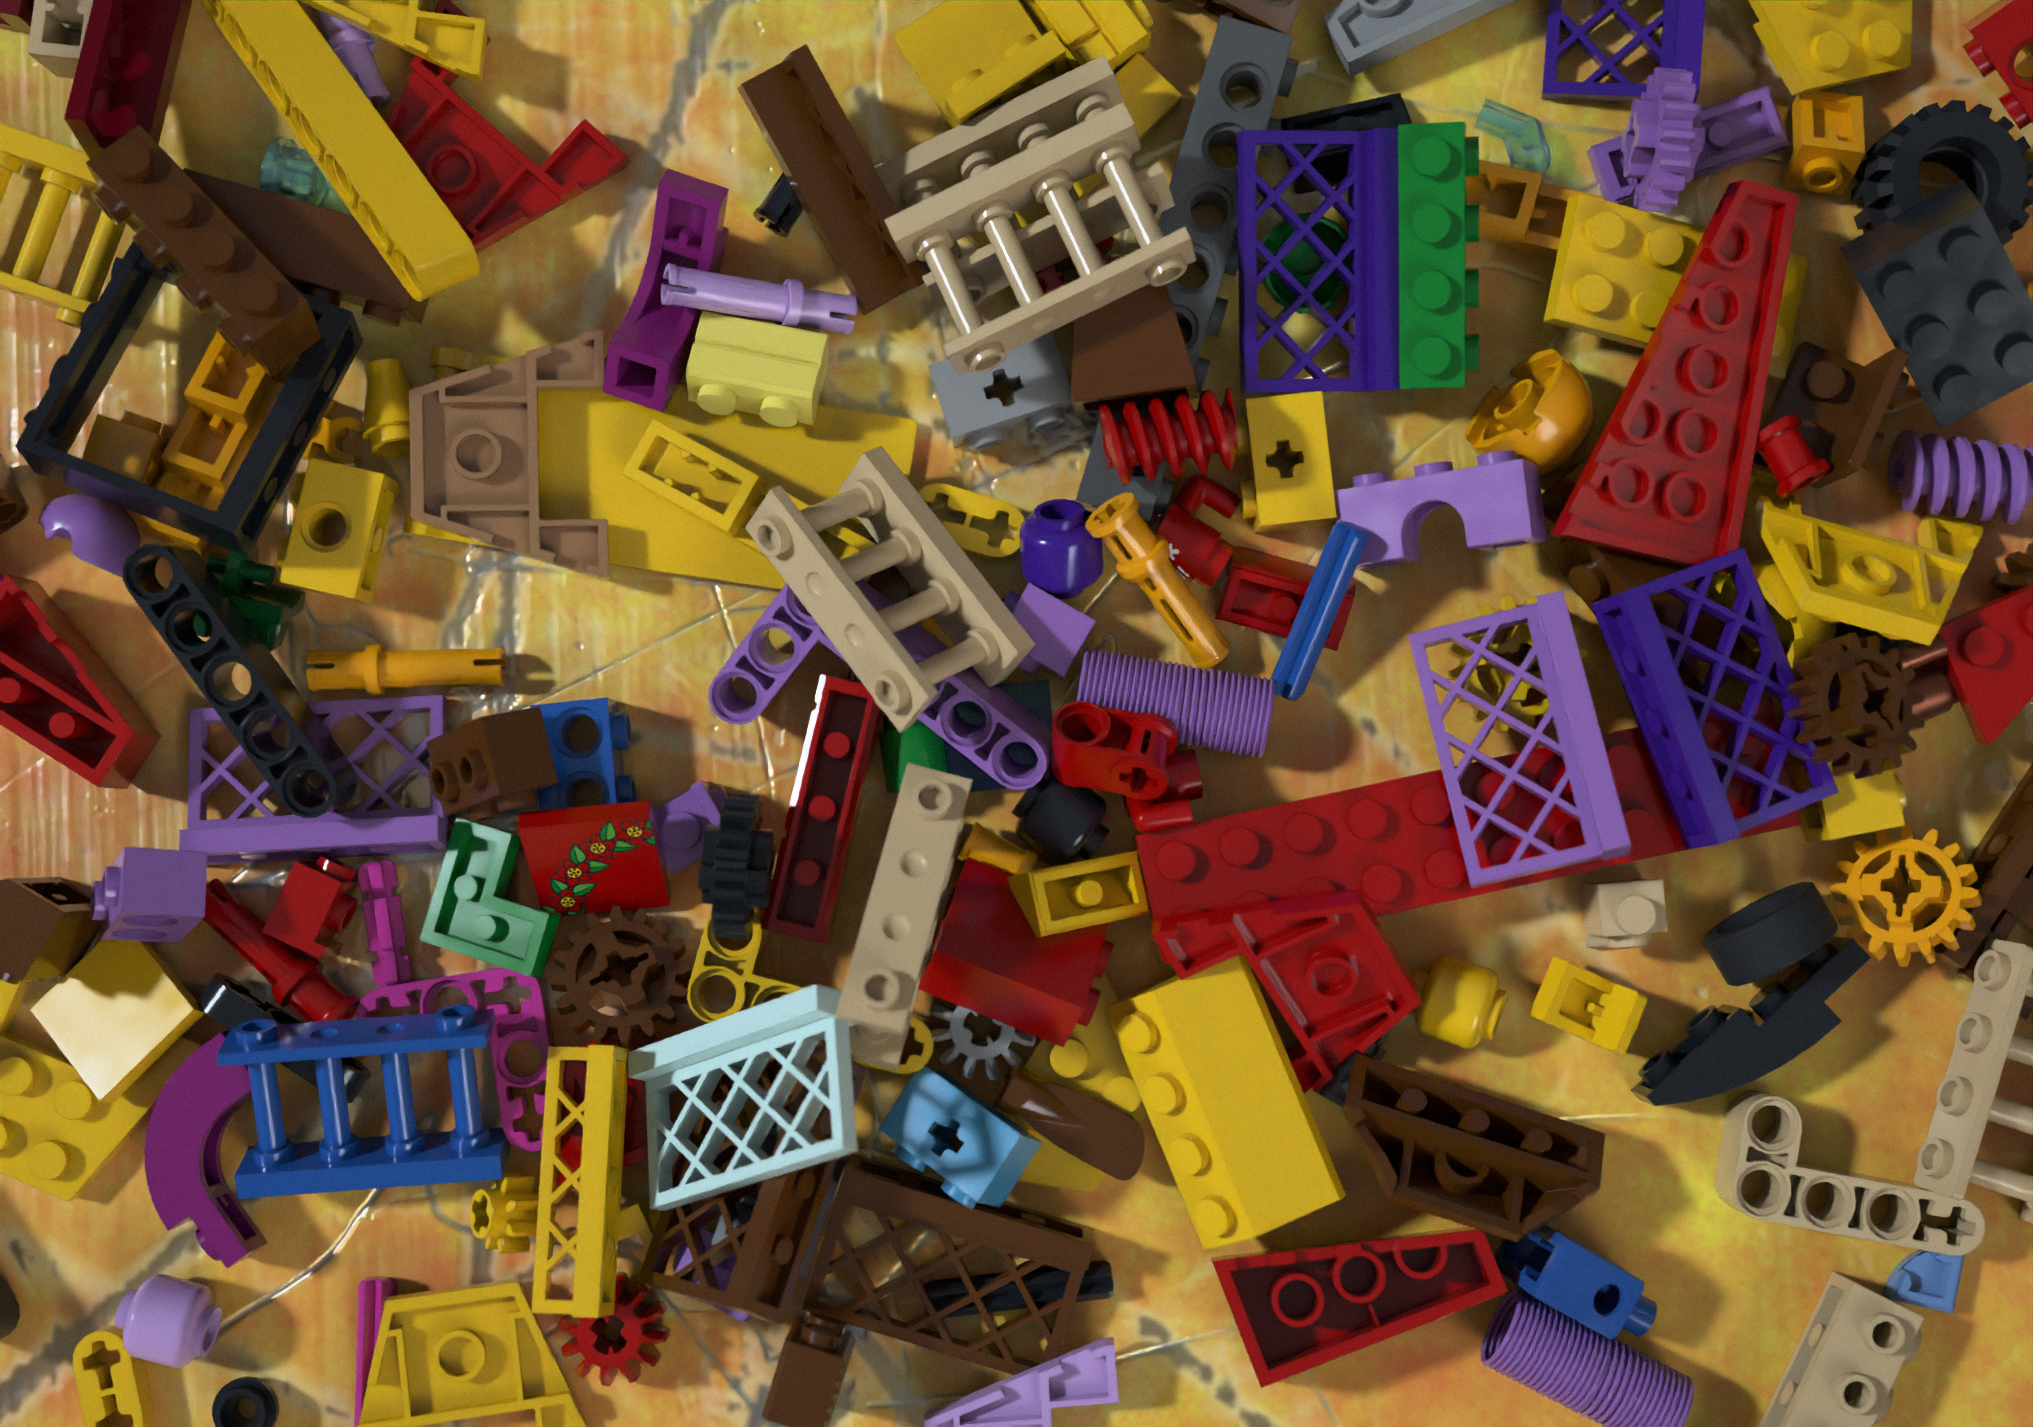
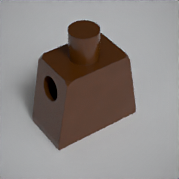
M1126 255L1114 256L1102 261L1104 265H1107ZM1167 285L1141 287L1074 320L1071 400L1078 416L1099 413V405L1104 404L1109 407L1110 411L1122 410L1125 401H1133L1136 407L1148 406L1149 400L1153 397H1158L1162 403L1173 402L1174 397L1181 393H1184L1189 400L1199 398L1195 373Z

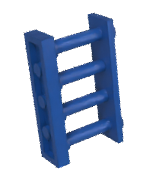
M455 1004L443 1007L436 1013L277 1025L276 1021L272 1019L260 1018L243 1022L236 1028H231L216 1054L218 1067L247 1064L259 1141L255 1146H249L234 1175L238 1199L502 1179L510 1153V1143L506 1139L502 1127L489 1128L487 1125L482 1124L473 1048L487 1047L495 1024L494 1009L475 1010V1007L472 1005ZM447 1050L456 1128L452 1131L424 1133L421 1129H417L407 1053ZM380 1055L390 1133L386 1136L359 1138L356 1134L351 1133L341 1058ZM314 1060L325 1137L321 1141L293 1143L292 1140L285 1137L275 1062Z

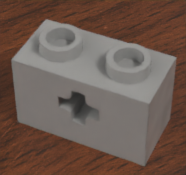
M1052 331L1006 353L1007 358L1000 365L983 373L973 374L969 371L959 376L949 359L928 365L932 383L954 448L967 444L970 452H976L1005 441L1003 432L1024 425H1028L1030 432H1038L1059 425L1066 420L1064 412L1073 410L1071 386ZM1005 381L1009 390L1020 388L1014 392V404L1003 407L999 398L987 400V398L994 395L995 383Z

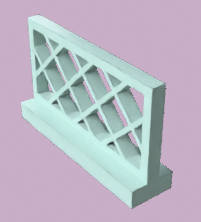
M815 984L628 1052L629 1078L643 1080L646 1085L650 1209L670 1210L858 1151L849 1027L857 1024L836 1019V1012L842 995L841 990ZM826 1039L827 1060L816 1077L805 1065L817 1043ZM774 1057L783 1067L770 1091L767 1093L757 1084V1081L768 1060ZM727 1074L735 1083L720 1109L710 1097L722 1075ZM798 1079L810 1091L796 1117L793 1118L783 1108V1105ZM681 1090L688 1097V1100L674 1124L670 1120L669 1093ZM750 1096L761 1107L745 1134L735 1124V1121ZM825 1104L831 1113L832 1139L818 1142L809 1131ZM703 1112L713 1124L698 1149L688 1138ZM774 1121H776L787 1133L774 1157L770 1158L760 1147ZM728 1137L738 1149L728 1168L722 1173L713 1164V1161ZM681 1152L691 1164L679 1186L673 1188L672 1167Z

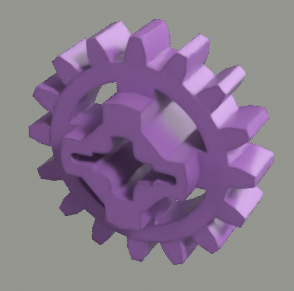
M1654 68L1653 75H1649L1647 78L1646 92L1642 91L1641 99L1634 98L1632 101L1626 129L1623 130L1621 152L1624 154L1625 163L1623 176L1633 178L1630 195H1634L1633 207L1638 208L1639 211L1670 213L1671 207H1676L1678 204L1679 191H1684L1685 182L1693 180L1694 168L1699 153L1703 152L1705 128H1702L1701 123L1702 104L1693 103L1696 84L1692 83L1693 73L1690 71Z

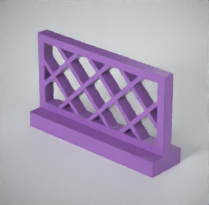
M1563 590L1537 596V603L1408 634L1471 888L1602 858L1603 861L1630 854V839ZM1525 623L1528 624L1533 646L1520 667L1487 650L1500 629ZM1486 633L1479 644L1468 639V637ZM1454 642L1473 653L1456 682L1453 683L1430 670L1425 648ZM1536 658L1542 680L1528 673ZM1481 659L1513 676L1495 706L1463 689ZM1521 682L1528 684L1547 696L1549 709L1536 730L1503 712ZM1434 684L1449 692L1440 706ZM1457 697L1489 715L1471 745L1466 744L1445 730L1443 719ZM1497 720L1530 738L1511 769L1479 751ZM1552 721L1554 722L1559 743L1544 735ZM1538 744L1563 757L1566 772L1552 793L1519 774ZM1450 746L1465 754L1456 769ZM1473 759L1505 777L1487 808L1461 794L1459 781ZM1513 783L1546 801V804L1527 833L1494 814ZM1569 783L1575 806L1560 798ZM1557 807L1580 821L1586 845L1557 851L1535 837L1553 808ZM1465 808L1481 817L1472 832ZM1489 822L1522 841L1509 863L1480 869L1475 844ZM1530 846L1544 854L1521 860Z
M444 695L307 702L318 719L325 718L321 723L328 733L345 717L361 716L374 728L372 733L349 756L344 753L352 764L356 775L374 793L355 812H340L338 809H335L316 818H302L295 814L277 816L263 803L273 792L266 780L252 793L232 774L233 770L248 756L240 745L222 763L208 751V725L224 724L214 708L190 709L187 829L179 830V850L208 852L207 866L319 859L321 854L333 858L446 852L453 826L448 823V816H444L441 802L434 796L431 787L430 807L404 809L389 795L415 767L429 779V769L421 761L429 754L426 742L447 733V698ZM430 712V735L412 753L390 734L393 728L408 713ZM371 715H388L380 724L371 717ZM275 716L272 719L270 733L283 721L281 718ZM385 738L406 759L379 786L358 765ZM209 763L215 770L207 778ZM226 779L246 800L228 819L207 820V797ZM327 779L317 789L308 782L311 793L325 801L329 794ZM383 801L393 808L389 810H375ZM256 808L266 816L247 818Z

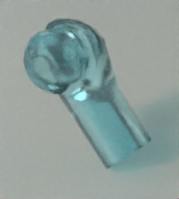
M1486 98L1474 128L1503 140L1511 167L1544 174L1550 166L1551 152L1540 121L1528 114Z

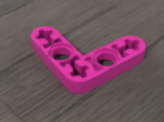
M500 967L384 986L369 991L361 999L356 1009V1019L373 1018V1011L383 1008V997L389 998L391 1007L417 1004L418 1001L413 993L414 990L422 991L420 998L421 1014L436 1013L435 999L438 993L447 986H455L461 989L467 995L469 1005L474 1006L475 1010H483V996L476 983L477 980L483 979L486 981L484 993L508 988L510 976H516L519 986H529L531 998L521 1002V1012H514V1007L510 1002L491 1004L486 1006V1008L494 1009L495 1024L489 1040L502 1128L506 1139L514 1147L522 1151L536 1152L542 1150L543 1128L540 1130V1139L533 1138L531 1129H520L518 1124V1118L528 1113L527 1093L516 1099L513 1098L512 1087L527 1088L543 1080L546 1081L548 1046L555 1047L547 990L542 977H530ZM520 1039L534 1042L542 1054V1063L539 1070L530 1076H521L515 1073L510 1068L507 1060L511 1045ZM539 1091L534 1094L535 1108L538 1114H544L545 1092Z

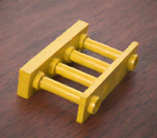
M0 123V205L11 175H19L22 166L41 172L40 181L45 184L12 275L0 271V290L58 309L55 316L56 320L80 329L81 320L86 308L93 301H98L126 222L123 221L116 225L102 210L71 295L38 284L70 195H78L81 187L94 191L98 188V185L86 165V162L90 160L86 152Z

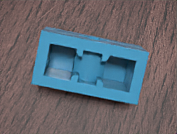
M928 1065L915 1072L879 1127L882 1132L897 1142L892 1152L898 1158L921 1172H924L927 1166L931 1167L946 1178L941 1185V1189L953 1199L971 1209L975 1207L977 1202L1000 1208L1043 1143L946 1072ZM956 1130H958L957 1137L964 1142L958 1152V1146L951 1140Z

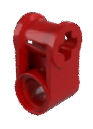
M1086 701L1071 702L1059 708L1053 717L1050 769L1057 780L1071 787H1086L1118 793L1137 800L1155 799L1164 794L1168 786L1169 774L1165 766L1168 756L1177 747L1179 740L1178 730L1171 721L1154 713L1130 712L1103 707ZM1148 731L1151 733L1149 745L1143 743L1144 735ZM1140 768L1146 769L1145 777L1142 781L1138 780Z

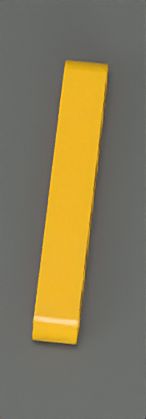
M201 0L210 17L413 299L418 302L423 301L479 275V260L469 237L297 0Z

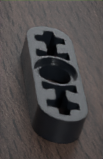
M220 973L214 974L196 1001L197 1005L206 1014L230 1030L243 1022L260 1018L272 1019L276 1021V1025L301 1023L248 986ZM342 1057L347 1103H352L371 1073L354 1057ZM314 1060L279 1062L318 1088Z

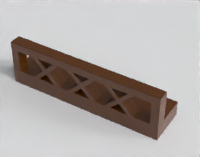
M807 44L789 53L778 65L742 83L737 88L850 293L855 295L861 313L863 315L868 314L899 295L925 283L922 276L930 273L931 270L926 261H920L919 259L907 264L896 246L884 220L899 212Z

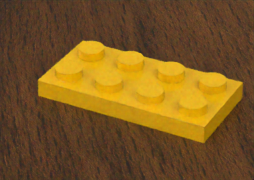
M1581 193L1568 198L1543 322L1645 349L1706 228L1646 211H1639L1635 208ZM1790 251L1767 381L1771 383L1785 380L1809 261L1808 256Z

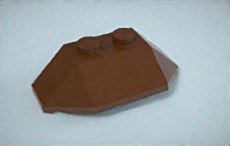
M1358 1053L1353 1058L1343 1113L1389 1201L1518 1242L1595 1195L1599 1190L1605 1133Z

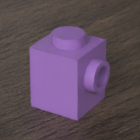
M1028 583L1021 596L1011 590L1003 603L1036 644L1016 668L1032 677H1035L1041 668L1063 681L1093 630L1096 621L1031 583Z

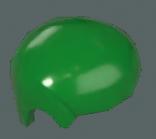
M1312 212L1297 215L1304 222ZM1324 216L1311 228L1333 254L1348 240V236L1340 224ZM1282 219L1271 228L1262 244L1274 254L1293 234L1294 229ZM1303 239L1280 261L1303 287L1325 265V262ZM1348 255L1342 260V263H1343L1347 268H1348ZM1259 258L1260 269L1265 263ZM1272 271L1263 279L1262 284L1272 299L1278 304L1285 307L1295 297ZM1332 271L1311 295L1327 310L1334 306L1335 300L1347 285ZM1303 303L1295 311L1300 314L1310 313Z

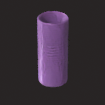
M1088 647L1084 650L1076 701H1086L1103 707L1136 713H1154L1165 717L1174 724L1178 730L1179 746L1184 743L1188 747L1192 743V746L1196 748L1200 742L1202 750L1204 748L1206 750L1211 748L1212 751L1217 749L1219 753L1224 750L1225 753L1230 751L1232 755L1237 753L1238 756L1243 754L1244 757L1249 755L1251 758L1256 756L1259 759L1263 756L1268 739L1275 696V681L1273 678L1268 680L1264 677L1261 679L1260 676L1255 678L1254 675L1250 677L1247 674L1243 676L1241 673L1236 675L1235 672L1230 674L1228 670L1223 672L1222 669L1215 672L1213 668L1208 671L1204 667L1200 670L1198 665L1192 668L1190 664L1185 666L1184 663L1179 665L1177 662L1173 664L1171 661L1166 663L1165 660L1160 662L1159 659L1154 661L1152 658L1147 660L1146 657L1141 659L1140 656L1135 658L1133 654L1129 657L1127 654L1122 656L1121 653L1116 655L1114 651L1109 653L1108 650L1103 653L1100 649L1097 652L1095 648L1090 650ZM1149 731L1145 733L1144 740L1147 737L1150 740L1151 733Z
M1520 1289L1510 1292L1502 1300L1488 1325L1483 1339L1481 1361L1484 1366H1488L1490 1369L1506 1375L1508 1379L1512 1378L1513 1381H1517L1519 1384H1523L1525 1387H1529L1531 1390L1547 1396L1549 1400L1552 1399L1554 1402L1570 1408L1575 1413L1579 1412L1583 1417L1587 1416L1589 1420L1593 1419L1597 1424L1601 1423L1603 1427H1683L1688 1418L1694 1396L1692 1378L1667 1366L1665 1363L1662 1364L1659 1360H1655L1641 1351H1637L1635 1348H1631L1620 1340L1617 1341L1615 1338L1611 1340L1548 1304L1539 1301L1537 1298L1522 1292Z

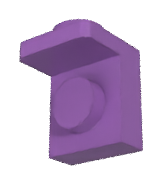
M700 780L691 785L690 790L653 811L664 862L671 875L702 859L706 826H720V812L724 807V798L729 794L723 785L713 790L708 781Z

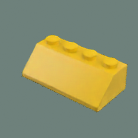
M1238 954L1183 980L1176 975L1145 986L1104 1008L1204 1251L1255 1238L1346 1196L1251 966L1243 954Z

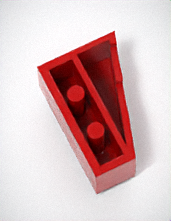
M7 573L0 583V725L100 788L127 789L160 739L161 734L40 583Z

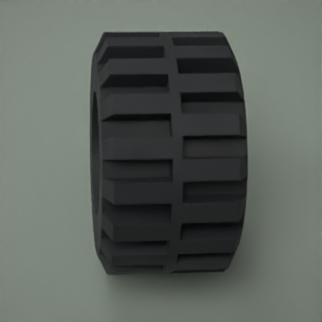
M1951 100L1942 108H1940L1938 103L1924 106L1916 114L1913 115L1911 113L1878 140L1866 153L1868 158L1859 164L1854 178L1862 183L1851 191V204L1862 205V211L1853 217L1857 229L1860 230L1867 227L1870 231L1924 201L1925 199L1920 192L1918 184V169L1921 162L1927 161L1948 167L1960 180H1964L1983 206L2004 246L2014 238L2012 234L2021 229L2030 216L2024 209L2033 204V187L2027 185V182L2033 178V161L2025 162L2023 153L2029 150L2030 146L2024 136L2015 141L2010 135L2009 131L2014 124L2009 119L2003 116L1997 122L1989 118L1992 108L1982 104L1976 105L1969 112L1966 111L1965 101Z

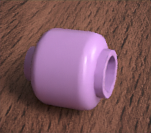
M154 1274L140 1286L138 1291L129 1289L125 1293L117 1310L115 1326L123 1329V1345L127 1353L132 1357L173 1368H181L189 1365L196 1356L202 1358L208 1354L220 1327L222 1309L221 1306L214 1305V1296L208 1286L166 1274Z

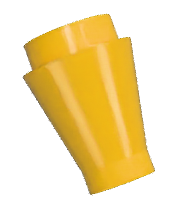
M393 358L371 361L364 366L366 389L363 439L370 443L371 451L376 456L393 458L410 455V387L404 375L403 364L400 360Z

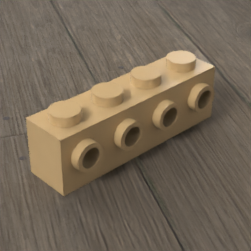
M1832 1271L1757 1427H1873L1874 1423L1881 1422L1891 1408L1894 1395L1891 1387L1902 1364H1908L1920 1347L1922 1339L1920 1327L1924 1317Z

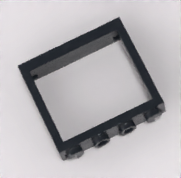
M133 240L123 259L115 258L111 270V280L99 301H93L86 308L81 320V332L69 353L60 356L55 362L50 373V386L38 407L30 410L23 418L27 426L15 447L37 474L249 557L363 343V338L351 311L298 291L308 301L323 338L299 356L216 512L68 454L69 449L163 283L167 282L176 286L174 281L178 277L166 265L157 269L145 257Z

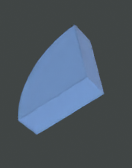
M1918 1250L1907 1256L1895 1267L1887 1279L1882 1296L1890 1300L1953 1314L1965 1255L1951 1256Z

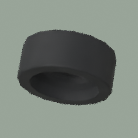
M1800 882L1770 893L1733 913L1705 935L1703 944L1726 983L1732 986H1740L1768 977L1813 953L1836 934L1838 923L1813 882Z

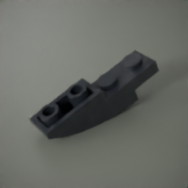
M1833 936L1813 953L1796 962L1799 968L1782 984L1776 980L1762 988L1749 1003L1750 1008L1753 1010L1749 1015L1740 1007L1722 1004L1718 1009L1714 1005L1706 1007L1685 1027V1032L1689 1035L1672 1052L1668 1049L1659 1051L1641 1067L1638 1075L1642 1080L1631 1089L1632 1093L1639 1100L1653 1106L1690 1102L1737 1088L1785 1065L1816 1044L1842 1022L1827 1006L1825 1001L1871 957L1853 938Z

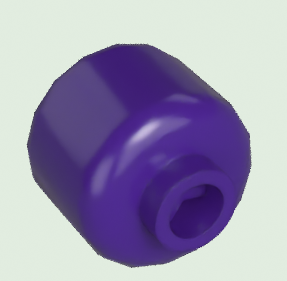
M1068 499L1046 501L1038 505L1034 509V513L1030 514L1020 526L1019 538L1023 577L1028 583L1033 584L1057 599H1070L1080 595L1083 589L1093 585L1103 574L1101 537L1093 538L1085 528L1086 521L1092 512L1085 510L1081 503Z

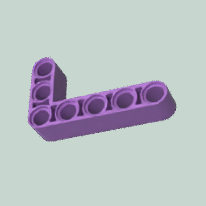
M863 579L855 582L877 612L893 605L891 601ZM787 583L718 672L709 687V702L712 710L720 719L729 724L743 725L757 718L778 696L819 641L844 660ZM918 623L894 633L912 659L916 661L925 660L949 648ZM777 628L787 632L793 640L794 653L787 654L776 650L771 644L769 630ZM972 666L933 685L938 694L918 717L921 722L998 783L1009 789L1024 790L1031 788L1042 779L1051 761L1052 732L1041 720L997 685L988 688ZM733 677H743L750 681L755 687L757 700L748 701L741 698L734 690ZM971 701L978 704L985 712L986 723L973 725L964 721L958 713L957 703ZM1016 741L1030 745L1035 750L1038 761L1029 765L1014 761L1009 755L1007 745Z

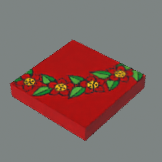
M650 800L519 813L518 832L542 910L561 916L589 914L591 912H611L613 906H620L621 911L670 906L671 887Z

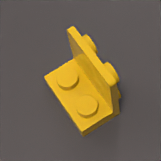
M946 0L894 35L895 44L951 128L957 127L1065 74V47L1053 29L1041 35L1019 0Z

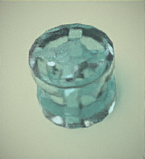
M276 136L269 144L262 161L260 172L261 190L321 207L328 196L331 184L306 149L299 148L297 143L291 138Z

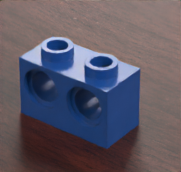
M597 698L530 705V708L540 706L559 782L538 790L539 811L577 807L575 794L578 787L585 781L592 779L599 783L603 789V805L637 802L635 779L632 774L624 775L622 750L631 749L630 719L627 711L619 712L618 701L610 698ZM591 717L598 727V739L591 749L585 752H578L571 745L569 739L570 729L578 719Z

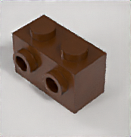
M540 706L483 716L426 742L431 760L429 770L430 787L434 796L441 802L444 816L468 812L470 822L499 817L508 814V810L537 803L535 791L559 783Z

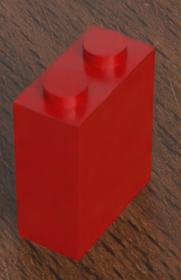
M967 857L949 896L917 989L1064 1047L1076 1024L1084 1027L1088 1026L1098 1004L1101 991L1091 987L1093 978L1100 979L1113 950L1114 944L1104 940L1109 922L1037 938L1010 889L1008 877L1014 875Z

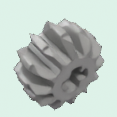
M942 1003L932 1004L930 1009L931 1015L950 1021L948 1026L932 1029L934 1042L950 1038L954 1042L944 1050L940 1060L944 1065H948L961 1052L967 1055L962 1068V1076L965 1078H972L975 1073L977 1059H985L986 1073L989 1079H997L999 1077V1065L996 1056L1002 1054L1011 1066L1022 1064L1020 1054L1010 1046L1011 1041L1024 1046H1033L1036 1036L994 1019L993 1022L1002 1026L999 1034L994 1037L988 1032L987 1041H978L972 1038L974 1033L973 1027L965 1023V1018L970 1012L975 1017L979 1013L959 1005L954 1009Z

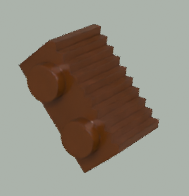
M811 1312L809 1318L796 1316L784 1341L761 1417L787 1427H829L856 1342L853 1333L846 1330L847 1323Z

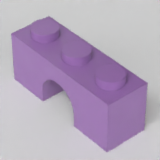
M1508 450L1477 456L1478 466L1453 470V462L1444 461L1415 466V477L1391 481V473L1389 472L1369 473L1353 477V487L1335 490L1334 497L1337 514L1336 523L1341 520L1351 522L1368 532L1369 538L1355 570H1368L1422 561L1419 543L1421 526L1427 516L1434 510L1450 505L1459 512L1463 519L1468 548L1490 551L1547 542L1538 465L1525 459H1517L1516 451Z

